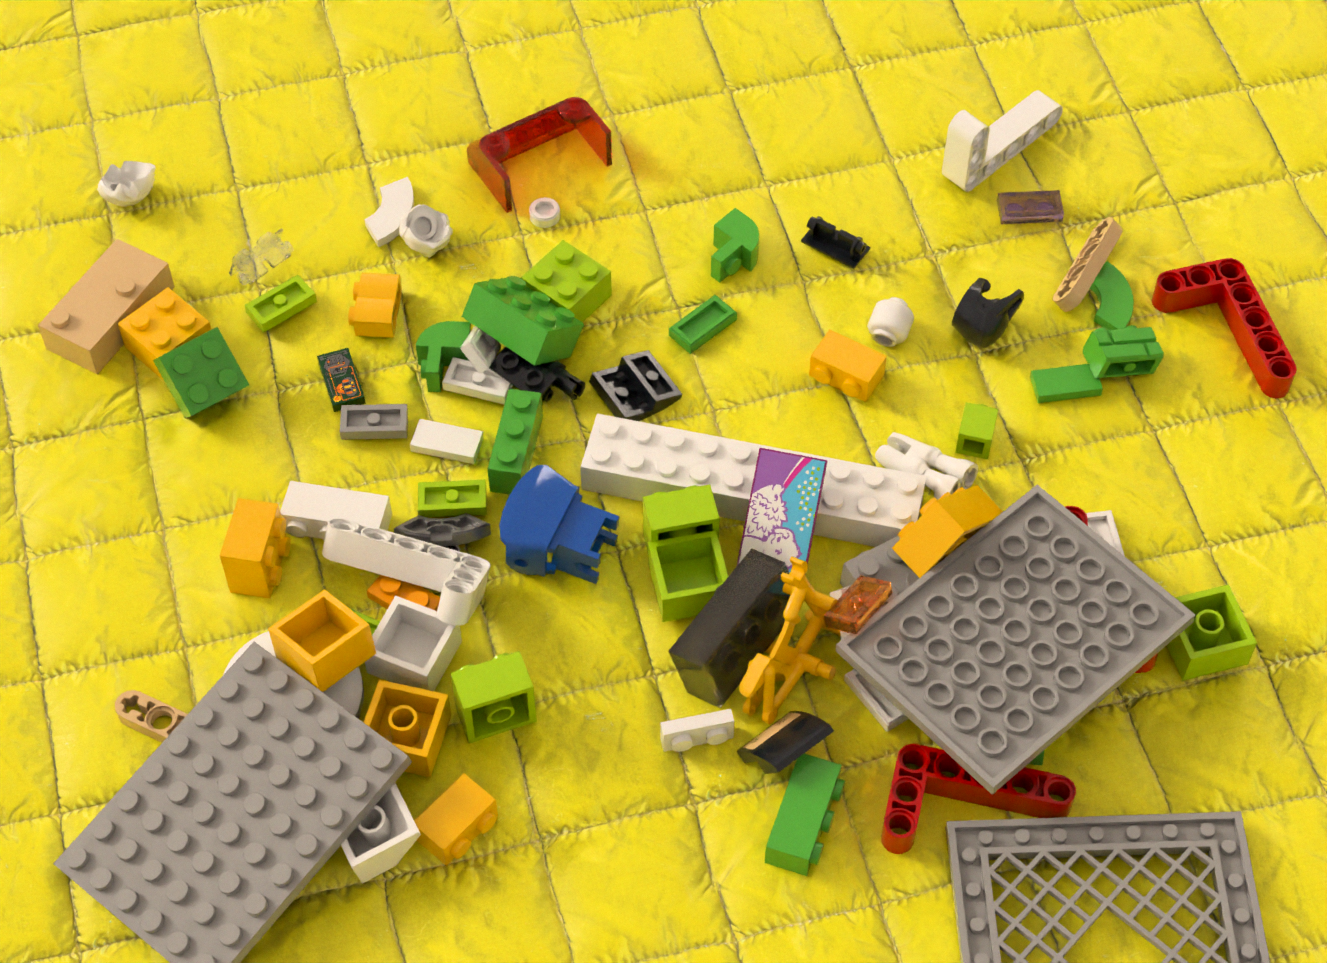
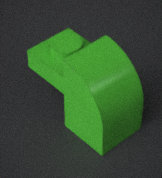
M736 208L714 225L713 245L719 250L711 256V277L720 283L727 276L734 275L741 265L751 272L757 264L759 252L758 227L752 219Z
M445 321L436 323L424 330L416 342L418 365H421V378L427 381L428 392H441L444 366H449L453 357L468 360L460 348L472 330L470 322Z

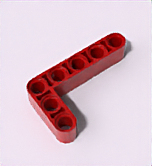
M1225 258L1165 271L1158 276L1151 300L1155 309L1164 313H1172L1217 303L1263 393L1275 399L1283 398L1289 393L1297 371L1296 364L1249 274L1240 261L1233 258Z
M908 744L900 749L897 756L883 822L881 842L884 848L893 854H903L912 848L924 793L1037 818H1058L1069 815L1076 795V787L1073 781L1063 775L1024 767L994 794H991L944 750L919 744ZM914 764L917 765L920 769L912 770L907 768L905 765ZM951 772L955 777H946L941 773ZM1015 787H1021V788H1024V789H1025L1026 791H1028V792H1027V793H1019V792H1017V791H1016L1015 789H1013V788H1015ZM902 795L909 796L913 801L904 802L898 797ZM1050 795H1058L1062 797L1064 801H1056L1052 799ZM901 828L904 829L907 833L899 835L894 833L891 829Z

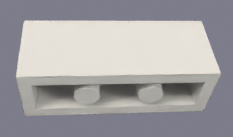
M290 481L280 510L282 518L286 519V533L294 537L308 536L325 540L327 525L330 519H348L388 531L392 517L389 496Z

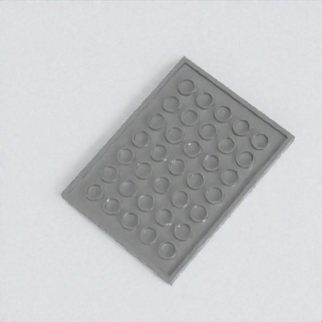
M1036 485L837 643L836 652L987 791L994 794L1194 622L1195 614L1039 485Z
M253 641L53 864L168 962L240 963L408 768L412 760L403 751Z

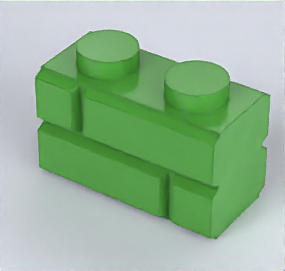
M1133 325L1118 330L1096 329L1091 332L1083 347L1084 357L1087 363H1090V369L1094 378L1154 374L1164 355L1159 342H1156V336L1151 327L1137 328Z

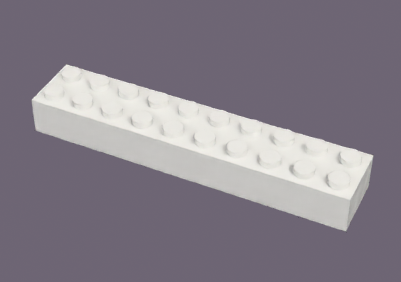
M598 413L580 467L582 490L642 502L643 496H649L655 492H671L693 485L704 486L710 484L719 517L745 521L759 448L828 460L814 535L873 547L896 537L900 530L909 522L913 521L915 523L919 519L927 476Z

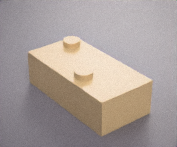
M116 239L38 324L46 349L98 374L124 345L118 323L167 287L171 290L175 287L169 264Z

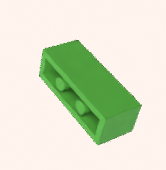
M509 388L487 469L490 492L510 495L518 481L530 470L543 419L541 393Z
M805 753L797 758L766 845L765 863L805 876L808 875L811 863L818 865L824 844L820 843L819 840L822 831L829 833L835 814L834 811H830L833 800L840 801L845 786V780L840 779L842 765Z

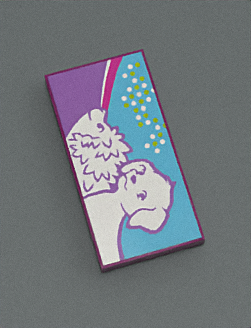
M759 448L733 583L783 592L784 582L781 580L782 572L790 573L792 569L791 556L806 561L808 565L828 460Z

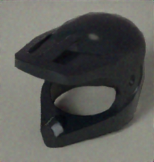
M978 278L962 297L954 313L952 326L966 341L976 345L978 348H987L1002 336L1009 321L1022 305L1024 300V292L1018 289L1010 296L1002 299H986L982 296V293L989 291L991 284L987 279Z

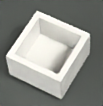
M395 595L372 635L376 654L365 661L367 673L389 682L434 691L462 642L460 626L446 624L436 617L437 611Z

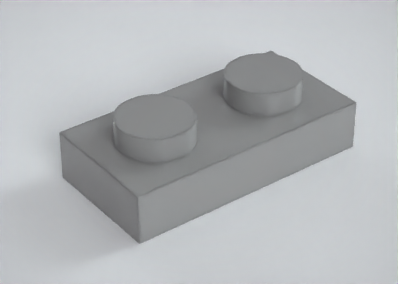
M407 404L341 405V440L407 438Z

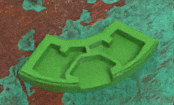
M1107 261L1090 287L1100 303L1094 322L1108 330H1118L1129 325L1134 300L1132 290L1126 278L1114 265Z

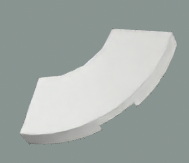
M408 177L380 187L381 206L373 215L364 219L365 226L378 247L387 244L400 234V217L414 207L413 189Z

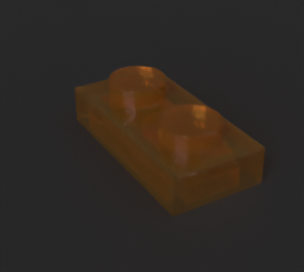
M860 575L832 608L825 613L824 621L826 627L857 634L893 594L891 582Z

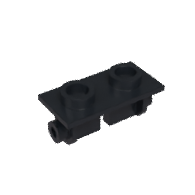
M812 216L809 219L807 228L810 230L801 239L802 243L853 269L870 250V247L863 242L862 237H856L842 229L838 231L836 226L824 221L820 216L817 218Z
M507 347L497 355L489 369L519 390L541 393L542 400L546 402L554 394V391L551 390V385L558 377L540 364L534 366Z

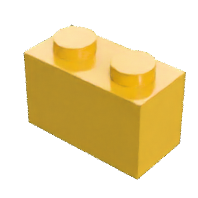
M829 329L811 355L809 376L822 384H828L843 391L850 397H856L867 402L884 377L887 356Z
M463 773L414 820L421 833L416 841L447 866L454 858L459 859L465 855L471 846V842L480 833L484 834L493 827L498 816L496 799Z

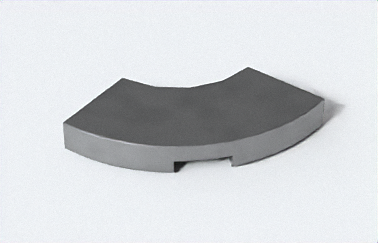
M465 513L444 519L427 518L418 515L394 528V533L446 547L466 544L491 535L489 523Z

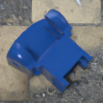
M537 465L518 481L502 511L499 530L500 539L506 545V564L511 569L526 575L538 574L545 577L546 573L555 574L558 569L597 584L599 572L592 570L591 567L598 568L601 558L599 551L603 543L615 547L618 535L606 531L602 527L604 526L616 531L619 526V516L581 502L582 495L579 494V486L568 481L548 465ZM548 552L553 553L551 563L547 562Z

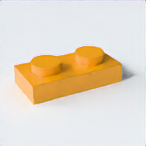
M380 575L367 590L368 598L386 609L390 606L395 595L435 611L438 610L440 601L439 596L422 586Z

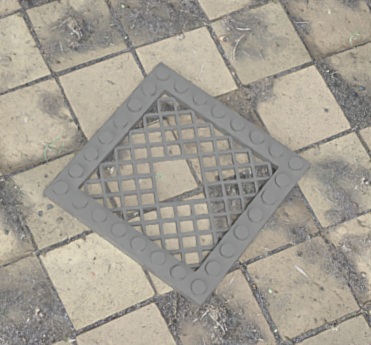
M1241 811L947 821L945 829L961 963H1001L1000 950L1013 959V963H1029L1025 959L1035 947L1052 959L1050 963H1069L1063 957L1106 909L1163 952L1166 957L1161 963H1170L1171 960L1175 963H1189L1177 954L1187 942L1205 954L1198 963H1207L1209 959L1215 963H1270ZM1167 854H1182V855L1177 859V861H1175L1174 859H1172V858H1171L1170 856H1168ZM1191 854L1207 865V868L1198 878L1181 866ZM1130 855L1145 856L1140 860V862H1137ZM1154 855L1170 867L1161 879L1144 867ZM1097 856H1108L1102 864L1095 858H1093ZM1117 856L1133 868L1124 880L1107 868ZM1071 857L1065 865L1056 859ZM1079 858H1082L1096 869L1086 882L1070 870ZM1018 859H1033V860L1029 863L1028 866H1026L1025 864H1023V863H1022L1020 860H1018ZM1042 859L1058 870L1057 874L1048 883L1032 871ZM989 860H996L991 865V867H989ZM1005 860L1021 871L1011 884L995 872ZM1175 872L1192 883L1182 896L1166 884ZM1138 873L1155 885L1145 897L1128 885ZM1210 873H1212L1214 890L1203 882ZM1101 874L1117 886L1108 898L1091 886ZM1064 875L1080 887L1070 899L1054 888ZM1026 877L1042 888L1032 901L1016 889ZM991 879L1005 890L995 902ZM1197 888L1214 900L1204 913L1187 900ZM1159 890H1162L1176 901L1167 914L1150 902ZM1122 891L1139 903L1129 915L1112 903ZM1085 892L1101 904L1091 917L1075 905ZM1047 893L1064 905L1053 918L1037 906ZM1010 894L1026 906L1016 919L999 907ZM1181 906L1198 918L1189 931L1172 919ZM1144 907L1160 919V922L1151 932L1134 920ZM1217 907L1221 926L1209 917ZM1069 910L1085 922L1075 935L1059 923L1060 919ZM1031 911L1047 923L1037 936L1020 924ZM995 914L1009 924L1008 928L999 937ZM1203 923L1220 935L1211 948L1194 936ZM1165 925H1168L1183 937L1173 949L1155 937ZM1052 928L1069 941L1059 953H1056L1042 941ZM1014 930L1031 942L1020 955L1004 943ZM1223 943L1225 945L1227 961L1216 953Z

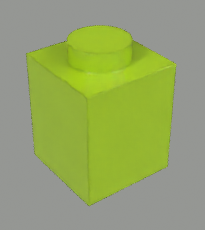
M966 402L955 453L988 459L998 414L997 408Z

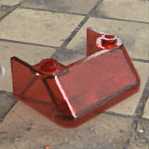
M570 97L472 141L467 147V159L473 170L506 213L512 211L510 178L499 165L500 163L577 129L608 167L612 165L611 130L586 100L579 97Z

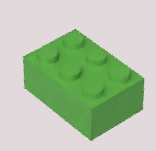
M516 276L474 283L462 314L464 319L534 366L571 357L584 326V323L574 317L575 315L572 311L556 306L550 302V298L546 294L533 291L526 286V282Z

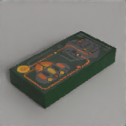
M345 348L318 355V364L333 411H340L341 405L366 404L349 349Z

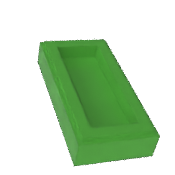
M714 295L669 328V336L691 354L736 321L737 312L718 296Z
M1090 364L1033 370L1030 375L1037 403L1101 396L1103 390L1100 378H1094Z

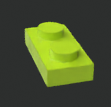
M296 275L244 306L248 316L264 333L316 303L317 299L314 291L299 275Z
M486 479L418 482V514L427 518L450 517L465 513L470 515H487Z

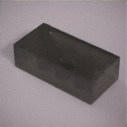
M751 548L669 649L668 652L687 693L721 708L743 679L748 670L749 661L754 659L757 653L764 654L779 635L785 622L783 612L790 595L782 591L784 582L781 580L782 572L789 574L785 562Z

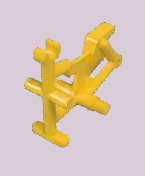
M792 556L790 558L792 563L790 573L782 572L781 580L784 582L782 591L790 595L783 612L785 622L781 633L776 641L765 637L759 640L758 650L769 654V657L757 653L754 659L749 661L748 670L739 685L741 694L747 697L743 705V712L752 716L763 700L762 721L768 724H772L775 721L778 709L804 672L814 676H821L828 680H832L836 673V667L824 663V660L812 656L808 652L821 628L841 636L837 618L829 613L836 610L838 600L815 591L805 576L808 569L807 562ZM803 601H805L810 608L805 614V618L809 623L795 648L788 645L795 625L801 620L798 613ZM784 681V684L775 695V682Z

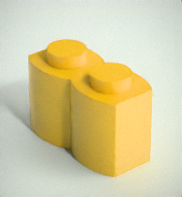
M362 273L360 281L354 283L353 299L356 303L355 306H350L348 322L349 325L354 326L355 336L394 338L402 295L400 274Z

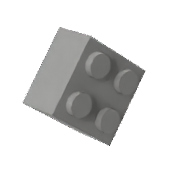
M898 536L845 562L843 565L840 584L843 588L859 584L868 619L919 579L892 549L900 540Z

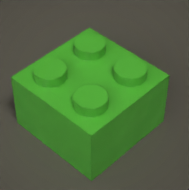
M218 327L153 360L184 418L193 416L249 386Z

